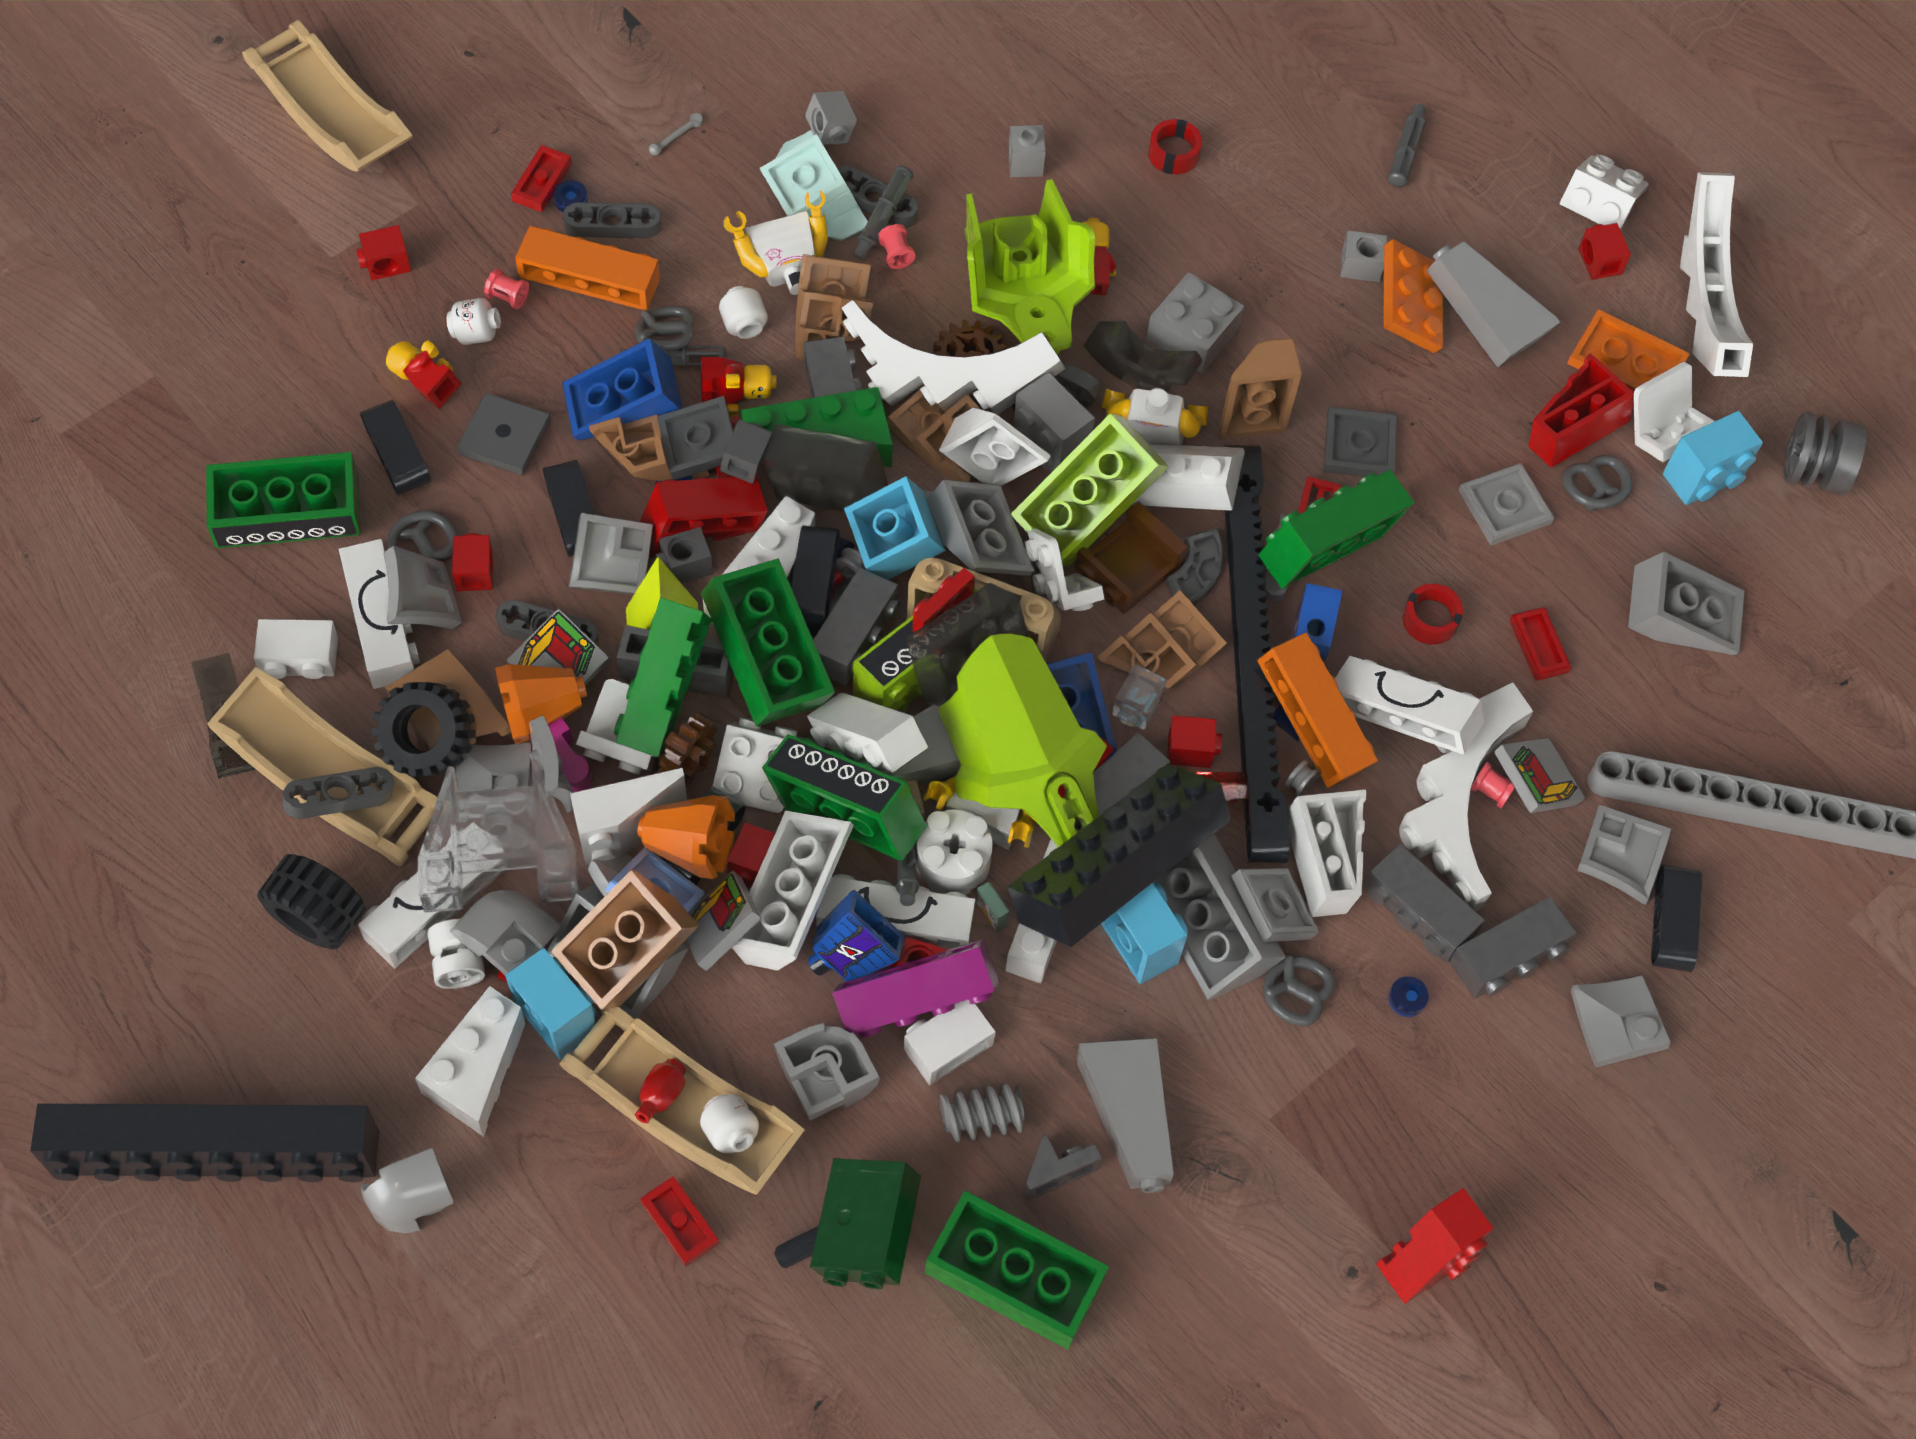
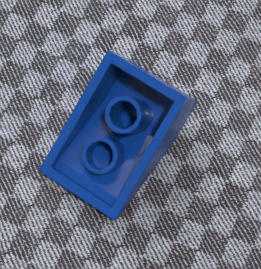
M651 338L562 382L572 434L576 440L594 438L589 430V426L620 417L623 424L656 414L659 416L682 409L671 357Z
M1081 653L1046 663L1079 726L1095 731L1099 737L1105 739L1114 749L1107 757L1108 760L1117 752L1092 653Z

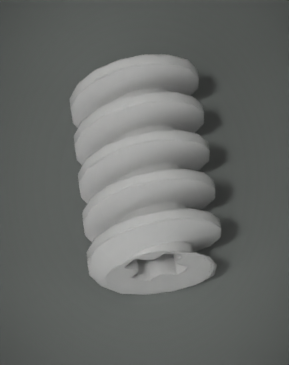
M1018 1082L1014 1094L1008 1084H1002L999 1096L993 1087H986L984 1099H982L977 1089H971L968 1101H966L962 1092H955L953 1104H951L946 1094H940V1109L945 1135L950 1132L956 1143L960 1142L962 1130L967 1131L971 1140H976L977 1129L982 1127L987 1138L992 1135L993 1125L998 1126L1002 1135H1007L1008 1124L1013 1122L1018 1133L1023 1130L1024 1108Z

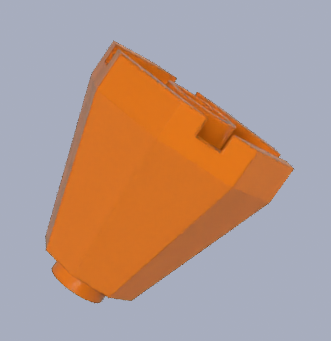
M514 664L495 668L515 745L531 740L530 721L543 715L549 726L560 718L565 719L582 708L581 698L588 697L583 676L575 677L573 669Z
M717 795L652 807L639 820L638 837L642 838L641 841L645 848L698 877L715 879L718 876L716 872L722 873L726 869L727 860L732 850L734 831L727 830V821L734 822L735 811L727 797Z

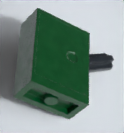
M833 1158L819 1226L778 1245L774 1252L778 1263L782 1268H788L812 1256L810 1268L823 1277V1282L832 1286L845 1287L847 1282H859L860 1285L870 1289H883L884 1284L900 1285L921 1175L906 1162Z

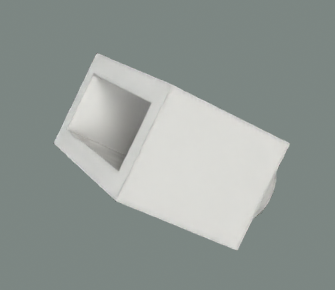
M258 619L254 660L257 668L276 679H281L285 676H303L308 679L335 676L339 637L333 620Z
M969 1000L955 1003V1009L937 1015L927 1022L925 1019L919 1020L906 1031L904 1051L929 1086L994 1045L995 1030L976 1004H970Z

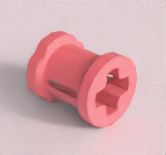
M901 224L889 225L879 232L878 240L887 252L886 262L888 267L891 269H902L914 262L916 255L914 249L909 247L906 240L907 230L905 226Z
M497 268L490 273L485 284L484 293L490 299L496 297L510 303V307L517 310L526 301L529 293V282L524 279L517 281L505 276L503 271Z
M1488 761L1470 788L1473 792L1478 790L1495 800L1497 807L1501 809L1515 789L1511 780L1492 769V764Z

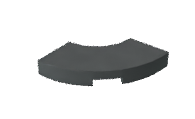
M1218 528L1185 538L1184 543L1188 546L1186 562L1178 572L1170 575L1166 580V585L1172 597L1181 590L1195 606L1213 589L1221 571L1224 552Z

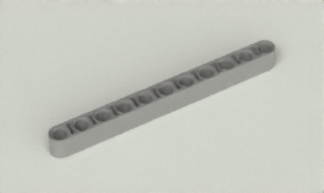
M1614 751L1602 753L1595 761L1587 777V784L1590 790L1602 797L1916 859V811ZM1602 771L1611 773L1613 777L1606 776ZM1639 778L1647 780L1650 785L1642 783ZM1675 785L1683 787L1686 792L1680 791ZM1712 792L1719 794L1722 799L1716 798ZM1748 799L1755 801L1759 807L1750 803ZM1786 807L1791 808L1795 814L1789 812ZM1822 814L1827 815L1832 821L1827 820ZM1860 822H1863L1864 824H1866V825L1868 826V828H1865L1864 826H1862V825L1860 824ZM1897 829L1901 830L1905 834V836L1901 835L1897 831Z

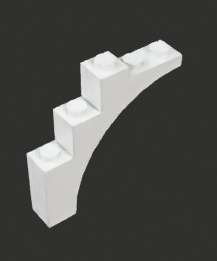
M1698 172L1689 235L1684 236L1680 268L1690 277L1686 311L1696 320L1692 354L1714 376L1748 377L1753 342L1747 336L1739 318L1734 298L1730 262V221L1735 176L1732 173Z
M853 300L842 307V310L848 317L843 321L844 325L853 338L861 337L865 343L861 351L873 366L866 371L872 380L867 385L869 388L878 387L881 400L885 399L891 407L920 388L931 406L937 403L945 411L966 394H970L978 388L973 395L984 411L990 407L998 415L1016 403L1017 393L1048 372L1054 377L1066 369L1043 333L1018 346L990 355L966 358L937 356L912 349L889 337L868 319Z
M1514 683L1480 698L1485 722L1464 755L1436 745L1442 753L1446 754L1424 764L1416 780L1417 789L1421 797L1429 802L1406 813L1399 827L1400 838L1405 847L1409 850L1412 849L1418 859L1431 853L1434 866L1441 874L1446 875L1452 884L1453 892L1475 912L1484 908L1492 892L1477 866L1470 843L1467 817L1470 788L1475 774L1485 758L1504 740L1525 728L1533 713V710Z

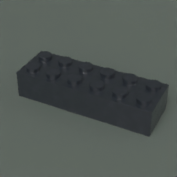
M1166 764L1164 767L1159 768L1146 781L1133 788L1129 794L1112 807L1107 808L1103 814L1086 827L1080 829L1073 837L1051 851L1047 857L1031 869L1025 871L1017 880L1007 886L1019 924L1069 947L1075 945L1231 821L1222 784L1171 764Z

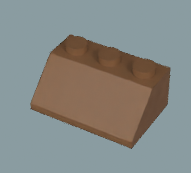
M1293 338L1284 340L1269 339L1265 342H1258L1231 375L1218 430L1219 439L1286 432L1302 375Z
M630 870L551 952L599 1008L604 1010L621 1006L699 927V924L675 897L635 870Z

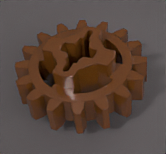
M963 320L962 327L958 328L955 324L951 323L949 324V333L942 330L939 332V340L934 341L933 354L948 356L947 353L949 352L950 357L966 358L989 355L990 352L994 354L1006 350L1007 345L1002 344L1003 336L1001 334L993 336V326L990 325L982 329L981 322L978 320L974 326H969L967 320Z
M699 712L695 716L691 715L687 724L683 723L677 731L671 732L667 737L663 753L659 757V765L662 767L658 770L657 774L683 768L686 784L688 779L693 780L696 774L700 771L703 772L709 763L711 751L715 747L713 736L717 732V728H715L717 723Z

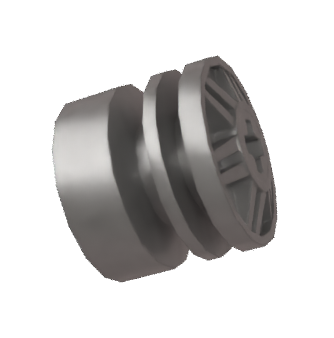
M1804 411L1798 418L1786 446L1783 471L1785 482L1796 484L1801 478L1802 486L1810 487L1819 474V486L1822 491L1840 495L1848 494L1857 478L1863 460L1867 436L1866 426L1841 419L1830 433V419L1827 416L1821 415L1816 421L1814 413Z

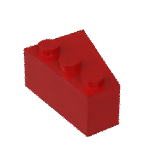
M1589 353L1580 369L1576 373H1572L1568 378L1564 388L1559 393H1555L1533 419L1528 447L1550 468L1554 467L1630 422L1634 407V392L1596 357Z
M734 476L713 479L701 477L695 480L681 481L668 479L656 483L640 522L653 524L649 557L651 558L660 553L659 539L701 527L704 538L713 536L715 541L756 532L760 528L768 509L757 476L753 484Z
M1463 1187L1430 1209L1408 1231L1412 1236L1411 1240L1406 1244L1402 1240L1397 1242L1392 1247L1394 1251L1381 1258L1376 1265L1403 1303L1406 1304L1446 1276L1453 1281L1471 1268L1470 1264L1479 1257L1478 1253L1488 1246L1485 1239L1494 1228Z

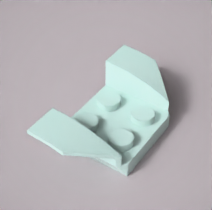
M812 130L785 142L776 159L760 168L787 216L807 211L808 217L811 216V209L805 204V196L809 192V202L817 206L821 203V190L825 195V203L821 208V212L826 217L828 238L843 241L864 230L868 222L819 137L817 134L814 135Z

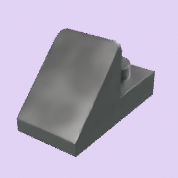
M1044 1133L1024 1191L1026 1200L1030 1201L1097 1171L1102 1157L1096 1145L1093 1144L1086 1148H1083L1082 1145L1074 1146L1061 1155L1062 1159H1058L1046 1133Z

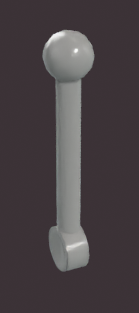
M693 113L690 116L689 122L661 142L652 143L649 146L650 154L653 156L659 155L662 148L692 127H700L703 124L702 115Z

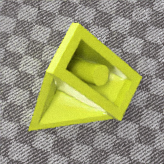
M659 557L656 558L626 607L627 626L650 630L660 597L698 610V602Z

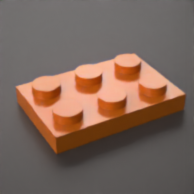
M1392 239L1384 245L1383 328L1432 353H1436L1443 348V293L1426 271L1435 261Z
M1598 309L1572 352L1567 364L1579 370L1584 364V359L1591 353L1634 392L1640 385L1678 364L1686 362L1690 353Z

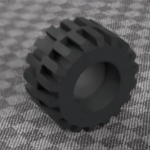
M409 682L403 684L402 688L395 687L389 691L391 696L389 698H382L378 703L382 707L381 712H374L372 720L378 721L377 728H371V736H378L379 742L375 743L374 747L377 752L385 754L381 759L387 765L393 764L395 766L393 770L416 777L446 773L452 770V766H459L464 761L462 755L470 753L473 747L468 744L469 739L475 738L476 730H470V723L475 722L474 714L467 713L466 709L470 705L466 700L458 698L459 692L455 689L446 688L447 685L431 682ZM420 707L430 708L437 715L441 727L437 743L433 748L425 752L420 751L412 744L407 731L411 715Z
M286 854L257 893V897L264 909L282 926L300 938L328 949H338L366 911V905L360 895L343 878L322 864L295 854Z

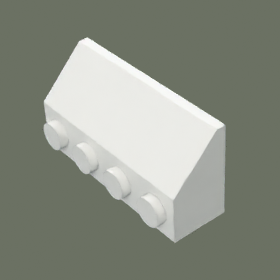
M1149 444L1169 468L1132 505L1139 501L1143 506L1214 510L1233 509L1244 457V448Z
M785 811L749 892L761 916V920L732 947L745 964L778 971L797 959L853 828L851 822Z

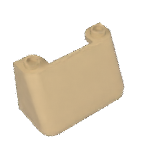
M933 557L920 561L909 580L907 619L913 616V611L920 601L925 598L930 599L938 592L941 583L948 576H955L963 567ZM967 569L975 576L974 587L993 605L991 622L995 624L1003 622L1008 629L1016 631V635L1032 638L1046 662L1060 630L1062 617L1058 608L1042 596Z

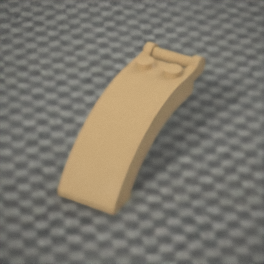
M299 20L289 24L288 30L257 48L250 47L242 52L246 63L251 69L255 70L293 120L321 149L346 168L358 172L413 138V135L393 110L391 112L386 110L370 98L341 68L314 33L310 34ZM296 40L301 43L267 64L263 61Z
M256 667L207 723L209 728L229 747L283 791L285 786L294 780L373 767L387 770L394 780L392 796L387 803L380 806L319 817L384 855L397 866L404 864L408 859L407 852L436 816L441 817L447 809V805L440 798L421 788L420 784L413 777L393 770V766L387 765L383 760L343 735L297 698L283 682ZM370 783L369 785L373 786L375 788V791H380L382 789L377 787L376 783ZM356 785V795H360L361 791H358V785ZM332 787L327 791L335 799H344L349 795L347 790L342 787ZM316 791L315 795L318 794V801H320V791ZM301 795L294 796L300 803H306V800H303ZM418 803L424 808L395 844L390 842L388 839Z
M619 1007L601 1010V1018L574 1052L564 1056L560 1066L569 1074L581 1080L637 1125L681 1155L733 1185L755 1195L758 1194L805 1129L776 1106L768 1105L744 1093L698 1064L639 1018L633 1019ZM613 1026H619L624 1030V1033L594 1071H592L584 1063ZM667 1059L679 1061L686 1069L684 1075L686 1083L676 1101L666 1111L654 1113L649 1123L638 1121L635 1113L641 1106L639 1099L640 1089L652 1068L658 1063H664ZM735 1094L741 1096L758 1118V1134L748 1149L731 1154L720 1153L712 1146L703 1132L700 1123L702 1112L708 1101L717 1095Z

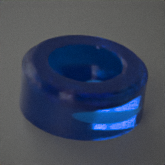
M567 180L558 184L554 190V201L557 209L564 212L565 208L570 204L588 203L585 186L574 180Z
M1409 976L1396 980L1388 994L1391 1008L1397 1014L1404 1017H1413L1420 1014L1429 998L1428 990L1424 983L1417 978Z

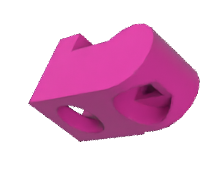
M560 718L550 724L549 728L554 739L556 751L562 760L563 773L574 792L588 790L592 783L588 762L582 755L574 753L569 744L573 743L571 731L565 721Z

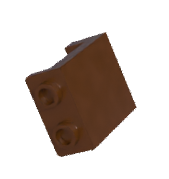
M1138 501L1128 510L1127 520L1089 551L1085 547L1077 551L1075 568L1080 575L1102 585L1104 600L1110 606H1116L1125 614L1167 580V577L1183 566L1188 546Z

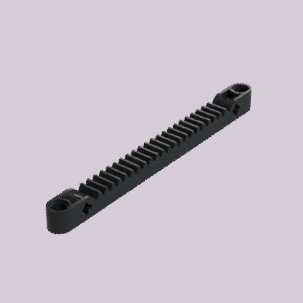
M1224 445V447L1244 448V457L1233 509L1225 510L1247 858L1249 863H1287L1289 857L1288 813L1285 795L1277 788L1280 773H1277L1279 760L1276 759L1278 747L1275 746L1277 733H1274L1276 720H1273L1275 707L1272 706L1275 697L1271 693L1272 687L1257 662L1271 647V643L1267 642L1270 630L1267 629L1269 617L1266 616L1268 604H1265L1267 592L1264 591L1266 579H1263L1265 567L1262 566L1263 562L1258 556L1264 546V543L1261 542L1263 530L1260 529L1262 518L1259 517L1261 506L1258 505L1259 495L1262 492L1264 483L1261 447L1259 445Z

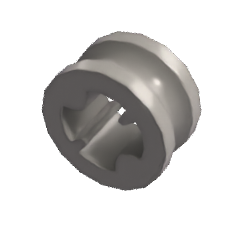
M845 548L841 552V557L837 558L836 569L848 581L852 580L859 567L866 570L860 552L855 549Z
M1304 760L1288 777L1285 786L1287 788L1294 787L1296 789L1295 794L1303 796L1314 784L1320 771L1317 769L1311 770L1309 763Z

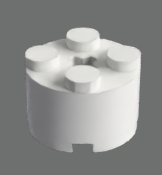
M951 809L931 813L925 822L927 828L917 840V872L920 878L922 877L928 884V887L936 893L960 892L968 894L986 880L990 870L993 842L987 823L982 817L964 810Z

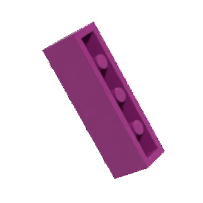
M985 939L840 983L832 994L844 1029L849 1033H859L860 1038H865L881 1032V1026L893 1022L896 1023L897 1027L911 1024L919 1019L918 1015L932 1011L933 1015L936 1016L955 1009L954 1004L969 1000L970 1004H976L986 1001L992 997L991 992L996 990L999 981Z

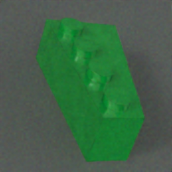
M878 387L741 410L742 421L756 423L765 430L772 432L763 462L794 463L795 460H811L813 464L827 465V461L848 462V466H862V462L880 463L879 467H892L893 443Z
M660 597L647 642L643 646L639 657L640 665L636 678L632 679L627 691L626 699L629 701L625 714L621 713L614 728V735H617L616 743L658 758L663 753L665 741L669 734L674 731L713 620L703 611Z

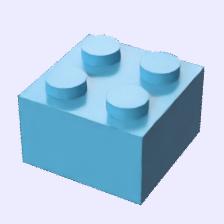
M1737 411L1682 436L1663 472V476L1685 505L1697 500L1704 502L1713 497L1718 490L1725 487L1732 489L1745 480V473L1749 466L1756 461V454L1763 442L1740 411Z
M907 476L844 508L866 570L884 579L889 580L917 566L920 561L932 558L946 551L923 490Z
M1151 883L1101 923L1140 985L1179 964L1188 930L1182 917L1178 913L1173 914L1167 905L1166 894L1159 883Z
M542 948L505 976L513 1002L521 1007L523 1016L558 1059L561 1060L566 1054L577 1048L596 1024L594 1018L598 1015L591 1005L594 1003L592 998L580 985L575 986L568 977L570 973L555 956L552 958L547 950Z

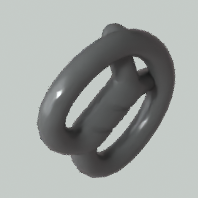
M666 306L651 311L643 310L641 318L635 326L636 339L641 343L655 336L683 334L680 338L673 340H652L663 351L684 348L693 339L694 334L691 326L694 322V314L690 309L682 306ZM670 316L684 318L682 321L656 322L657 319Z
M1610 455L1596 456L1588 463L1572 464L1564 470L1562 475V483L1567 493L1579 504L1585 506L1588 511L1610 508L1620 504L1629 497L1632 488V480L1628 469L1619 459ZM1602 465L1612 467L1620 477L1621 488L1609 486L1597 467ZM1575 474H1585L1595 489L1591 497L1585 495L1576 487L1573 482ZM1604 495H1610V497L1603 498Z
M429 510L416 511L400 518L391 527L387 537V549L392 546L398 547V541L413 539L423 556L442 561L453 556V536L459 535L451 521L442 514ZM420 522L415 528L404 530L411 524ZM432 523L439 525L448 536L449 543L444 549L436 550L425 533Z
M1290 954L1286 955V958L1268 971L1263 984V994L1269 1008L1279 1018L1296 1026H1308L1316 1022L1321 1015L1323 1002L1329 999L1335 989L1334 976L1326 966L1311 958L1292 956ZM1294 968H1304L1316 973L1324 982L1323 988L1320 991H1316L1294 978ZM1284 972L1283 982L1276 984L1278 977ZM1288 992L1310 1004V1011L1304 1015L1293 1013L1279 1002L1276 995Z

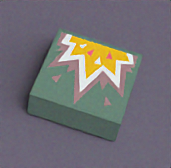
M989 882L978 887L976 904L994 931L998 932L1007 927L1010 910L996 889Z

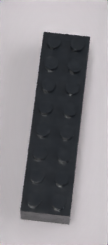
M37 1103L30 1151L55 1179L63 1181H74L79 1176H94V1178L102 1181H116L119 1179V1176H135L136 1179L142 1181H157L160 1179V1176H176L179 1180L192 1182L199 1181L201 1176H217V1179L222 1181L236 1182L240 1181L242 1176H257L259 1180L266 1182H278L282 1180V1177H298L299 1180L305 1182H319L323 1180V1177H339L341 1181L360 1182L363 1181V1177H375L379 1129L366 1105Z

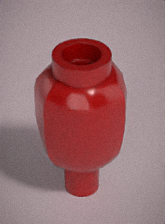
M667 1059L664 1063H658L652 1068L640 1089L639 1099L641 1106L635 1113L638 1121L649 1123L654 1113L666 1111L676 1101L686 1083L684 1077L686 1069L682 1063L675 1059Z

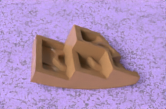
M803 254L796 308L795 356L797 359H804L803 342L844 337L845 343L861 339L860 336L853 338L844 325L843 321L848 317L842 310V307L853 300L868 319H871L873 303L865 299L870 264Z
M919 390L886 418L888 427L912 451L951 481L969 482L970 473L939 451L955 418L971 408L980 409L968 394L943 411L937 403L931 406L921 390Z
M657 414L623 424L621 418L617 417L589 426L591 434L634 477L654 481L673 479L668 466ZM709 470L677 479L676 481L710 476Z
M1179 590L1155 613L1148 614L1125 636L1121 635L1097 658L1108 665L1171 689L1200 669L1229 644L1187 596Z
M448 649L385 687L389 697L391 696L389 691L395 687L402 688L403 684L409 682L440 683L447 685L446 688L455 689L460 693L458 698L466 700L470 705L466 709L467 713L474 714L475 722L470 723V730H476L475 738L469 739V745L476 743V737L493 732H498L501 736H504L511 732L509 725L486 693ZM420 707L411 715L409 722L416 736L430 750L435 746L440 737V722L437 715L430 708Z

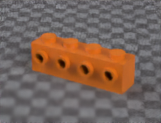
M529 226L515 257L519 278L640 310H648L660 282L659 259L652 258L644 253L637 254L621 250L613 245L598 244L582 237H572L556 233L548 228L541 229Z
M1307 632L1272 648L1257 660L1315 767L1320 771V776L1327 788L1362 772L1378 762L1372 744L1363 735L1356 722L1353 710L1347 706L1338 690L1335 678L1328 672L1320 657L1318 647L1311 641Z

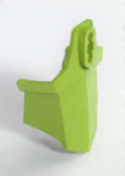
M1053 179L1046 180L1039 215L999 217L978 223L972 193L966 194L967 221L964 232L968 244L967 259L972 311L1001 321L1021 343L1043 333L1044 336H1047V341L1057 355L1060 350L1070 348L1072 344L1071 321L1073 309L1095 288V233L1093 229L1085 223L1072 221Z
M1016 634L990 635L973 651L957 675L958 690L950 700L937 708L961 764L955 777L956 794L959 799L975 801L988 808L1022 809L1039 824L1056 846L1060 847L1077 833L1074 828L1075 818L1081 822L1082 829L1099 817L1093 772L1107 746L1095 731L1079 726L1032 638ZM1060 785L1065 789L1064 798H1061L1058 794Z

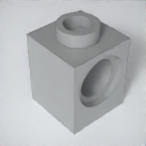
M844 91L814 93L805 114L813 134H817L823 145L848 143L857 122Z
M1043 125L1010 126L1008 144L1010 177L1043 176L1046 153Z
M1347 230L1342 248L1340 277L1380 282L1384 269V245L1387 244V235Z

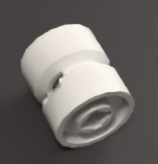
M460 919L442 921L430 927L427 932L430 953L435 957L432 961L434 982L440 988L459 989L479 983L485 977L482 955L480 957L475 955L450 932Z

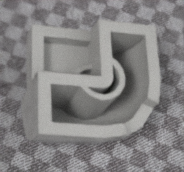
M502 889L490 892L479 899L450 932L478 957L483 955L506 975L542 949L557 932L561 924L532 898L518 891Z
M824 1023L810 1026L774 1043L775 1052L792 1091L795 1092L809 1121L842 1105L846 1109L867 1096L878 1085L880 1080L860 1040L853 1032L849 1033L840 1027L825 1026Z
M433 1148L380 1169V1179L371 1185L369 1183L363 1184L360 1188L362 1197L376 1222L389 1231L404 1234L420 1231L416 1218L438 1213L446 1206L454 1204L453 1197Z

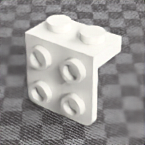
M1591 155L1576 169L1559 204L1598 224L1618 223L1621 230L1635 201L1644 193L1649 184L1643 180L1644 177L1639 172L1614 166L1612 159L1604 155Z
M1682 362L1640 385L1634 391L1635 445L1661 462L1671 458L1682 436L1715 422L1692 407V366L1686 362Z
M1038 529L1028 531L1029 540L1026 541V551L1029 559L1032 562L1034 561L1036 574L1033 575L1032 581L1037 595L1044 597L1064 611L1068 609L1073 611L1087 610L1094 606V602L1104 600L1102 585L1079 573L1064 577L1056 538Z
M608 679L604 682L587 731L580 732L576 745L585 748L584 756L603 763L606 756L620 760L618 768L639 775L641 769L652 772L657 757L616 743L617 735H614V728L621 713L625 714L629 701L626 699L629 685L614 679Z
M740 717L739 722L734 721L727 724L713 787L746 806L774 813L781 812L784 806L779 801L762 767L787 734L797 737V730L782 726H776L775 731L761 728V726L756 727L753 719Z

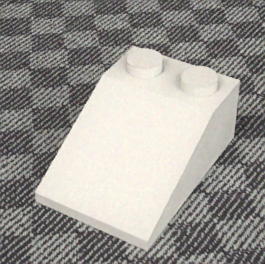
M971 408L955 418L939 449L940 452L983 484L1000 486L1047 462L1051 456L997 414L976 408Z
M683 768L570 793L585 865H589L593 859H614L628 853L642 842V838L638 837L637 832L639 820L652 807L686 801L687 795Z

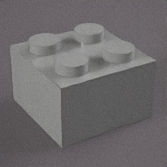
M1188 272L1150 316L1146 340L1203 374L1239 331L1245 306Z
M1048 372L1017 393L1013 427L1051 455L1047 462L1041 464V467L1053 472L1093 431L1095 418Z

